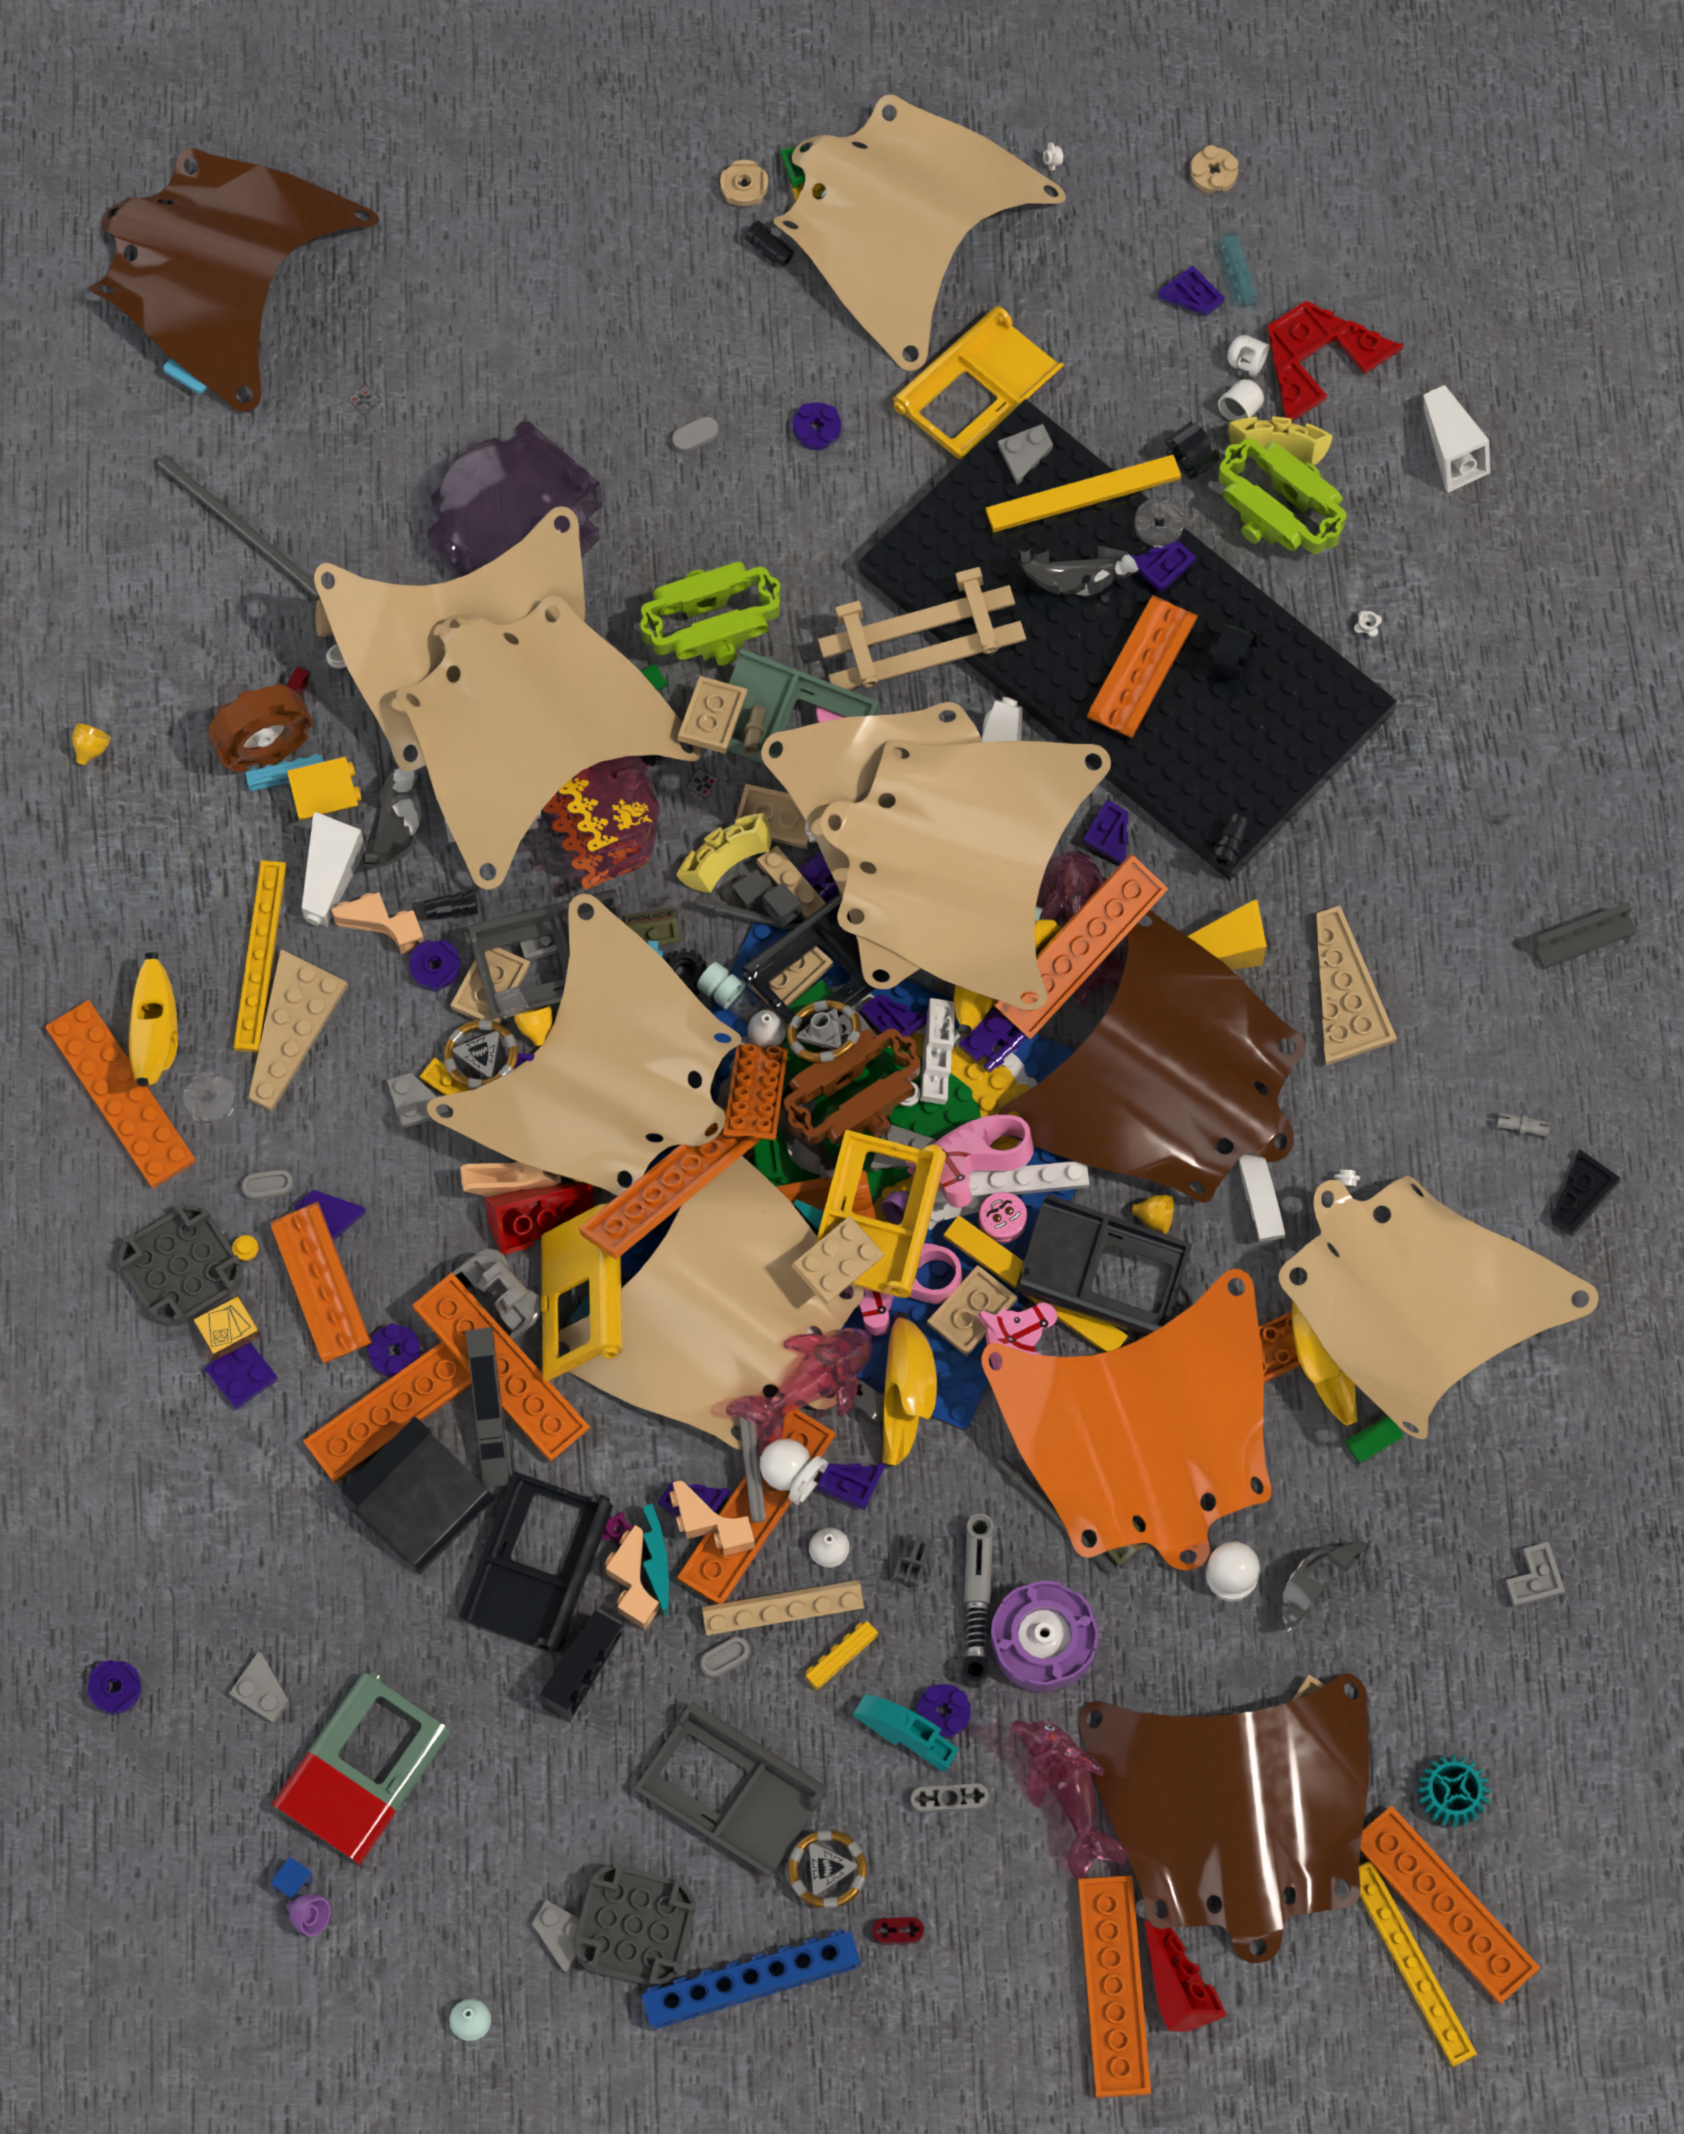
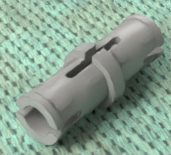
M1500 1111L1497 1128L1519 1131L1521 1135L1528 1133L1548 1138L1551 1122L1528 1118V1115L1525 1114L1518 1116Z

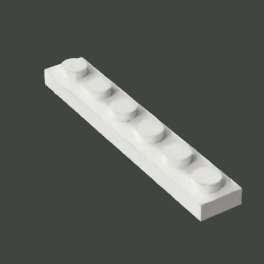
M1076 1161L1022 1166L1012 1171H972L969 1182L972 1199L987 1198L998 1192L1020 1195L1089 1188L1090 1185L1087 1165ZM938 1189L935 1202H946L945 1197Z

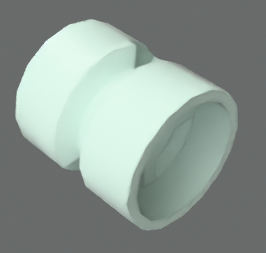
M714 962L700 977L697 988L709 997L714 995L716 1003L724 1009H728L742 994L745 982L733 974L728 976L729 971L718 962Z

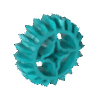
M1455 1754L1450 1756V1762L1447 1761L1445 1756H1441L1439 1759L1440 1765L1434 1760L1431 1761V1769L1425 1768L1423 1770V1774L1426 1777L1419 1778L1418 1783L1423 1785V1787H1419L1417 1793L1425 1795L1420 1798L1419 1803L1422 1805L1428 1804L1424 1812L1428 1814L1433 1811L1432 1820L1434 1822L1438 1817L1443 1818L1442 1826H1446L1448 1820H1452V1827L1457 1828L1458 1820H1460L1465 1827L1469 1823L1468 1818L1475 1822L1478 1819L1476 1813L1484 1814L1485 1808L1482 1805L1489 1804L1490 1800L1485 1796L1491 1793V1789L1482 1786L1488 1784L1489 1779L1485 1777L1480 1778L1484 1770L1480 1768L1475 1771V1761H1472L1470 1765L1465 1764V1756H1462L1460 1762H1456ZM1445 1772L1461 1773L1455 1779L1440 1776V1774ZM1467 1779L1474 1786L1475 1800L1470 1797L1471 1794L1465 1789ZM1433 1782L1438 1785V1789L1443 1794L1441 1803L1436 1800L1433 1794ZM1461 1782L1458 1788L1459 1790L1455 1794V1796L1452 1795L1450 1799L1447 1800L1450 1794L1449 1792L1453 1788V1786L1456 1787L1458 1783ZM1453 1803L1468 1806V1808L1458 1811L1447 1809Z

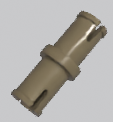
M759 705L750 708L749 720L744 727L745 738L742 751L748 755L757 754L760 737L764 734L763 722L766 709Z

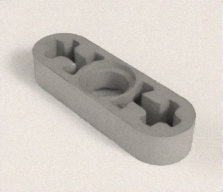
M981 1784L919 1787L911 1795V1806L914 1811L920 1814L976 1811L983 1809L987 1805L989 1793L986 1787ZM960 1791H965V1797L973 1796L974 1791H979V1795H984V1798L980 1799V1803H975L972 1798L965 1799L966 1805H961L962 1794ZM938 1792L937 1802L939 1806H934L935 1801H927L924 1807L921 1806L920 1802H915V1800L919 1799L920 1794H925L927 1799H933L934 1793ZM944 1793H955L958 1798L957 1802L952 1806L944 1804L942 1801Z

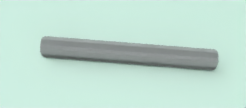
M745 1397L738 1400V1411L750 1515L753 1523H762L765 1521L766 1515L753 1404L750 1397Z

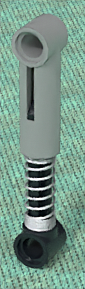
M981 1513L973 1515L968 1520L966 1530L964 1605L967 1606L969 1611L966 1615L969 1618L966 1622L969 1627L966 1629L968 1635H966L968 1640L966 1646L968 1648L965 1650L966 1657L963 1658L961 1675L963 1682L972 1688L983 1686L987 1681L989 1672L986 1647H984V1643L987 1642L984 1640V1636L987 1634L984 1632V1629L987 1628L985 1625V1621H987L985 1614H987L988 1606L991 1605L993 1522L990 1517ZM977 1525H982L987 1531L984 1534H976L973 1528ZM977 1546H982L981 1567H976ZM971 1667H978L981 1669L982 1674L978 1677H973L968 1673V1670Z

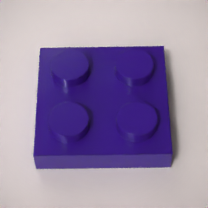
M247 1337L204 1368L235 1410L278 1380L276 1374Z

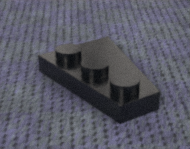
M1579 1149L1573 1168L1568 1175L1565 1188L1553 1213L1552 1223L1573 1237L1620 1183V1177Z

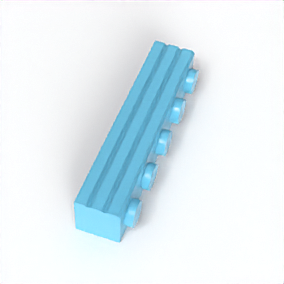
M313 754L304 759L296 758L291 762L282 761L277 765H266L260 769H249L245 772L249 791L290 783L287 774L288 770L323 762L322 754Z

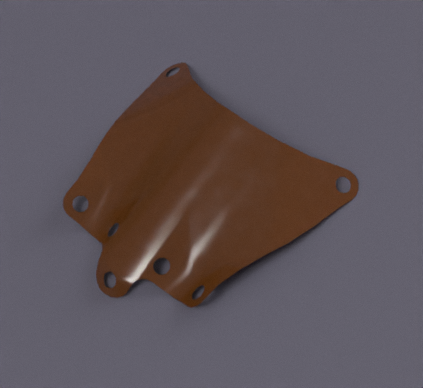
M187 148L179 154L171 181L162 192L150 197H131L125 199L104 213L101 220L102 231L109 232L114 236L116 251L107 276L100 282L89 286V290L110 301L129 316L170 358L218 394L238 411L248 412L256 408L261 400L258 358L261 320L269 285L279 264L293 250L314 238L338 229L373 226L379 222V218L371 209L289 173L209 154L196 148ZM187 158H194L198 163L197 172L194 174H188L184 170V162ZM161 199H165V200H171V201H173L174 203H173V204H161V203H159V202H157V201H158V200H161ZM119 207V210L113 217H107L109 211ZM358 210L365 211L370 215L371 219H359L355 212ZM127 245H134L138 250V256L134 261L127 260L124 255ZM99 287H110L113 288L115 292L106 293L100 291ZM242 386H247L252 391V398L247 403L240 402L236 397L237 390Z
M1149 910L1145 915L1151 918L1152 924L1150 926H1142L1137 923L1128 933L1129 948L1124 974L1117 994L1092 1034L1063 1064L1041 1083L1006 1103L1000 1109L998 1115H1008L1012 1111L1020 1113L1023 1120L1029 1125L1032 1142L1036 1147L1091 1167L1150 1180L1176 1189L1198 1202L1206 1203L1210 1202L1222 1180L1243 1155L1255 1153L1270 1162H1275L1285 1158L1291 1151L1294 1141L1293 1129L1289 1120L1279 1108L1277 1101L1287 1077L1295 1064L1303 1056L1306 1043L1304 1037L1298 1031L1282 1021L1224 962ZM1284 1038L1293 1040L1296 1045L1295 1051L1289 1055L1281 1053L1278 1048L1280 1040ZM1256 1081L1263 1083L1268 1088L1269 1094L1262 1095L1259 1093L1254 1083ZM1280 1133L1285 1134L1287 1138V1145L1282 1150L1276 1149L1274 1144L1276 1136ZM1007 1135L1011 1138L1023 1141V1139L1018 1136ZM1222 1138L1229 1139L1234 1145L1232 1152L1229 1154L1219 1153L1216 1149L1217 1141ZM1197 1181L1205 1188V1193L1198 1194L1190 1187V1182Z
M1345 1673L1314 1693L1285 1704L1258 1711L1207 1717L1168 1716L1136 1712L1102 1701H1093L1082 1709L1079 1714L1078 1724L1105 1811L1133 1867L1142 1891L1146 1915L1151 1925L1160 1929L1207 1925L1222 1926L1230 1934L1234 1951L1242 1960L1249 1963H1262L1270 1960L1279 1951L1282 1943L1283 1928L1290 1917L1348 1908L1358 1901L1361 1889L1359 1875L1360 1846L1369 1785L1367 1694L1363 1683L1358 1677ZM1348 1682L1355 1684L1359 1690V1696L1355 1700L1350 1699L1344 1692V1685ZM1094 1710L1101 1712L1103 1719L1100 1726L1090 1728L1086 1721L1089 1713ZM1345 1879L1350 1884L1351 1891L1346 1898L1338 1897L1335 1892V1885L1338 1880ZM1288 1886L1292 1887L1296 1893V1899L1292 1905H1287L1283 1899V1891ZM1211 1895H1217L1222 1901V1909L1217 1914L1211 1913L1207 1908V1899ZM1157 1900H1163L1167 1905V1915L1163 1919L1158 1918L1154 1912V1905ZM1254 1940L1265 1941L1267 1949L1262 1955L1256 1956L1250 1952L1249 1947Z

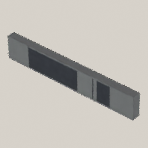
M493 1327L465 1330L483 1485L486 1488L509 1485L511 1479Z

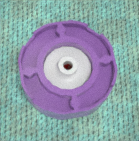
M1042 1580L1018 1587L1002 1600L992 1621L990 1643L998 1668L1011 1682L1029 1691L1047 1693L1071 1686L1085 1675L1095 1657L1098 1643V1628L1090 1604L1080 1593H1075L1071 1589L1062 1586L1059 1582Z

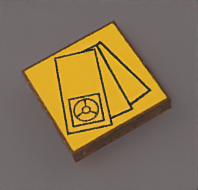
M239 1295L192 1319L215 1360L262 1336Z

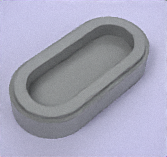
M702 417L677 429L672 437L674 448L681 453H688L712 442L718 436V424L713 418Z
M285 1170L253 1173L246 1176L242 1182L243 1194L246 1198L253 1201L284 1197L289 1195L294 1188L293 1178Z
M733 1637L706 1652L700 1661L702 1673L708 1678L716 1679L744 1664L750 1656L748 1642L743 1638Z

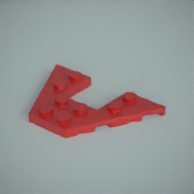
M1305 301L1267 327L1285 418L1292 419V423L1327 399V394L1300 362L1335 340L1364 375L1402 351L1404 344L1401 342L1397 344L1380 336L1381 333L1376 331H1368L1365 326L1354 321H1345L1336 317L1333 312L1320 309L1311 302Z

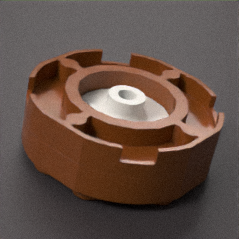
M277 684L254 691H244L231 704L220 707L218 714L209 726L208 738L222 765L234 772H247L246 766L260 763L263 768L266 765H273L300 748L309 737L306 730L308 726L313 727V721L300 695L283 684Z

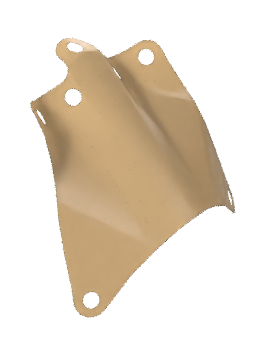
M890 94L879 99L871 117L857 133L848 137L815 136L802 141L796 146L792 154V162L804 170L805 184L791 210L784 215L776 217L774 224L792 237L807 253L841 302L865 330L885 349L896 364L904 370L916 371L925 364L928 356L932 312L942 279L954 251L966 233L982 219L1001 210L1027 203L1059 204L1065 201L1066 195L1056 183L986 137L915 107L901 98ZM886 105H893L897 110V115L892 121H886L882 116V110ZM813 142V146L808 151L800 152V147L803 144ZM852 142L863 143L868 148L862 149L855 147L852 144ZM817 183L823 184L826 188V195L821 200L815 199L812 195V188ZM1049 185L1055 188L1058 196L1052 197L1044 191V186ZM783 221L795 223L798 229L786 227ZM912 345L918 349L919 356L916 361L908 362L903 358L902 352L905 347Z
M563 506L552 509L522 541L494 561L468 575L445 583L425 586L395 585L364 579L330 563L319 565L314 574L316 590L322 601L347 669L378 720L390 744L398 767L407 772L415 771L425 766L426 763L410 718L398 701L396 692L399 688L421 682L442 662L445 651L443 649L444 642L439 636V629L444 621L456 614L470 613L481 616L497 625L510 624L525 618L545 598L555 595L561 597L574 613L585 622L579 523L575 513ZM561 515L567 517L570 521V528L564 533L558 532L554 527V520ZM325 572H330L334 576L335 584L332 589H326L322 585L321 577ZM553 605L547 607L545 610L547 621L553 623L559 619V609ZM462 618L453 619L450 627L458 628L465 623V620ZM510 633L503 634L504 638L511 644L519 643L514 635ZM454 665L449 667L446 673L448 681L452 683L457 682L461 675L460 669ZM406 694L405 698L409 704L415 707L420 706V701L412 694ZM408 745H414L418 751V756L413 762L406 761L403 755L404 749Z
M555 595L545 598L525 618L510 624L497 625L481 616L470 613L456 614L449 617L439 629V636L444 642L446 649L442 662L421 682L399 688L396 692V697L409 716L419 740L435 796L475 884L487 890L495 889L501 885L521 839L540 811L557 791L580 771L599 762L625 756L660 755L690 762L697 761L701 756V747L693 745V753H686L682 749L680 741H678V734L683 722L641 671L578 617L561 597ZM552 605L556 606L560 612L559 619L553 623L547 621L545 617V610ZM462 618L465 620V623L458 628L450 627L453 619ZM510 633L514 635L519 643L511 644L504 638L503 634ZM453 665L457 666L461 672L459 680L455 683L448 681L446 676L448 668ZM406 694H412L420 701V706L415 707L409 704L405 698ZM485 863H490L496 868V876L492 880H484L480 875V868Z
M944 702L924 710L901 714L845 717L776 732L765 740L761 751L762 760L787 789L805 818L842 898L850 863L847 855L829 843L823 835L821 818L824 810L835 801L858 803L867 798L883 755L884 746L891 740H902L923 745L983 743L976 726L960 705L953 702ZM951 710L955 712L956 718L952 722H942L939 719V714L942 711ZM776 741L781 742L783 745L781 755L778 758H771L769 755L771 744ZM898 747L893 749V754L898 758L906 759L910 756L909 752L904 748ZM883 793L878 798V803L883 808H891L896 802L895 797L890 793ZM833 814L828 818V826L833 831L839 830L842 823L841 818ZM862 862L860 864L861 870L865 873L874 874L877 871L872 863ZM854 908L848 911L853 924L863 922L865 916L861 910ZM856 935L863 977L872 987L890 989L920 969V967L893 951L867 938ZM879 969L888 972L890 979L887 982H878L873 978V972Z
M902 740L887 742L867 798L858 803L835 801L824 810L821 818V828L826 840L843 851L850 863L843 899L837 916L839 925L849 933L867 938L893 951L942 980L1020 1009L1036 1010L1046 1004L1048 996L1037 966L1034 938L1035 908L1040 885L1048 861L1063 831L1079 805L1110 770L1111 760L1109 754L1104 748L1094 744L1042 741H995L956 745H923ZM898 747L904 748L909 752L910 756L906 759L898 758L893 754V749ZM1094 753L1100 756L1102 765L1098 770L1087 768L1085 764L1087 755ZM883 793H890L895 797L896 802L891 808H883L878 803L879 796ZM833 814L838 815L842 822L840 829L837 831H833L828 826V818ZM862 862L872 863L877 871L874 874L865 873L861 870L860 864ZM854 908L861 910L865 916L863 922L860 924L851 923L847 918L848 911ZM1026 991H1033L1037 993L1038 1000L1031 1004L1025 1003L1021 1000V994Z
M580 894L572 899L568 910L570 957L564 993L555 1023L544 1044L533 1054L535 1055L534 1060H527L507 1076L500 1077L477 1089L431 1099L427 1105V1111L436 1122L520 1163L603 1188L619 1196L627 1189L621 1187L618 1183L617 1176L619 1172L624 1170L629 1172L632 1176L633 1184L644 1175L651 1161L666 1148L684 1144L700 1146L712 1141L721 1133L725 1124V1113L722 1108L714 1104L711 1098V1083L722 1058L730 1050L737 1047L741 1043L742 1038L736 1031L719 1021L697 999L668 963L638 934L610 912L597 898L590 894ZM582 903H589L594 909V915L590 920H583L578 916L577 910ZM717 1033L727 1034L731 1037V1041L729 1043L718 1042L715 1040L714 1035ZM691 1071L698 1072L702 1077V1084L699 1088H692L688 1083V1075ZM441 1104L448 1105L452 1108L453 1115L449 1118L441 1117L436 1112V1107ZM713 1123H717V1132L711 1136H705V1131ZM650 1133L663 1136V1141L657 1143L650 1142L646 1139V1135Z
M741 1156L681 1205L667 1235L640 1271L621 1289L622 1353L613 1359H606L599 1355L568 1372L627 1403L692 1425L715 1435L737 1450H743L742 1441L735 1439L731 1434L733 1426H740L738 1400L740 1398L750 1397L752 1399L757 1439L784 1406L790 1402L801 1401L816 1409H828L835 1406L841 1400L846 1386L845 1375L833 1360L830 1347L853 1310L863 1299L864 1289L850 1285L854 1290V1295L851 1299H843L838 1295L825 1305L792 1267V1264L815 1245L817 1240L816 1234L792 1203L760 1171ZM590 1315L558 1331V1342H565L569 1346L570 1352L590 1341ZM816 1326L823 1334L822 1340L818 1342L812 1340L807 1333L808 1327ZM828 1382H834L837 1386V1393L832 1398H826L822 1393L824 1385ZM768 1384L775 1385L780 1391L779 1398L775 1400L766 1398L763 1394L764 1386Z
M1410 1176L1394 1181L1367 1201L1353 1199L1342 1182L1328 1180L1322 1183L1316 1189L1314 1195V1211L1321 1234L1288 1260L1279 1272V1283L1282 1289L1294 1301L1338 1367L1404 1432L1418 1439L1427 1438L1428 1417L1436 1402L1448 1388L1462 1377L1500 1352L1543 1330L1587 1316L1594 1311L1599 1301L1598 1292L1590 1283L1517 1242L1460 1216L1437 1201ZM1411 1184L1417 1186L1424 1197L1418 1195L1412 1188ZM1326 1190L1332 1192L1334 1196V1202L1329 1208L1324 1207L1321 1201L1322 1193ZM1386 1206L1389 1208L1391 1217L1388 1222L1378 1223L1374 1219L1373 1212L1376 1207ZM1327 1243L1333 1245V1247L1337 1250L1339 1257H1336L1330 1251ZM1300 1267L1306 1271L1307 1280L1304 1284L1294 1285L1290 1281L1289 1275L1292 1269ZM1580 1290L1585 1291L1589 1296L1588 1304L1582 1308L1575 1307L1571 1301L1572 1295ZM1403 1422L1411 1423L1419 1432L1414 1433L1408 1430L1403 1425Z

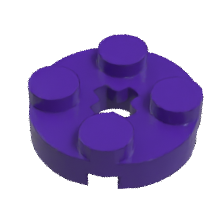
M815 402L802 404L799 407V411L793 418V435L801 442L802 446L810 450H824L840 437L841 419L834 406ZM819 422L824 427H819V430L816 431L811 424Z
M444 940L424 941L414 948L410 956L409 965L414 981L421 987L433 992L440 991L442 988L451 985L457 979L461 970L457 950L453 945ZM431 960L434 962L441 961L439 964L440 968L430 969L431 965L429 962Z
M394 1323L378 1330L371 1338L372 1344H369L368 1347L372 1366L378 1373L386 1377L395 1376L421 1356V1347L415 1333L407 1327ZM397 1345L400 1347L399 1351L401 1354L399 1356L396 1354L392 1357L389 1356V1348L391 1346L395 1347Z
M104 1661L97 1665L90 1673L87 1688L88 1696L93 1705L102 1712L109 1715L124 1713L137 1703L142 1694L140 1676L136 1669L127 1662ZM111 1681L122 1683L119 1687V1692H108Z
M939 1684L929 1687L921 1696L918 1702L917 1714L941 1728L939 1735L949 1739L967 1727L971 1716V1706L965 1692L953 1685ZM942 1705H947L948 1709L952 1710V1713L947 1714L946 1718L940 1717V1712H936L937 1708H941Z

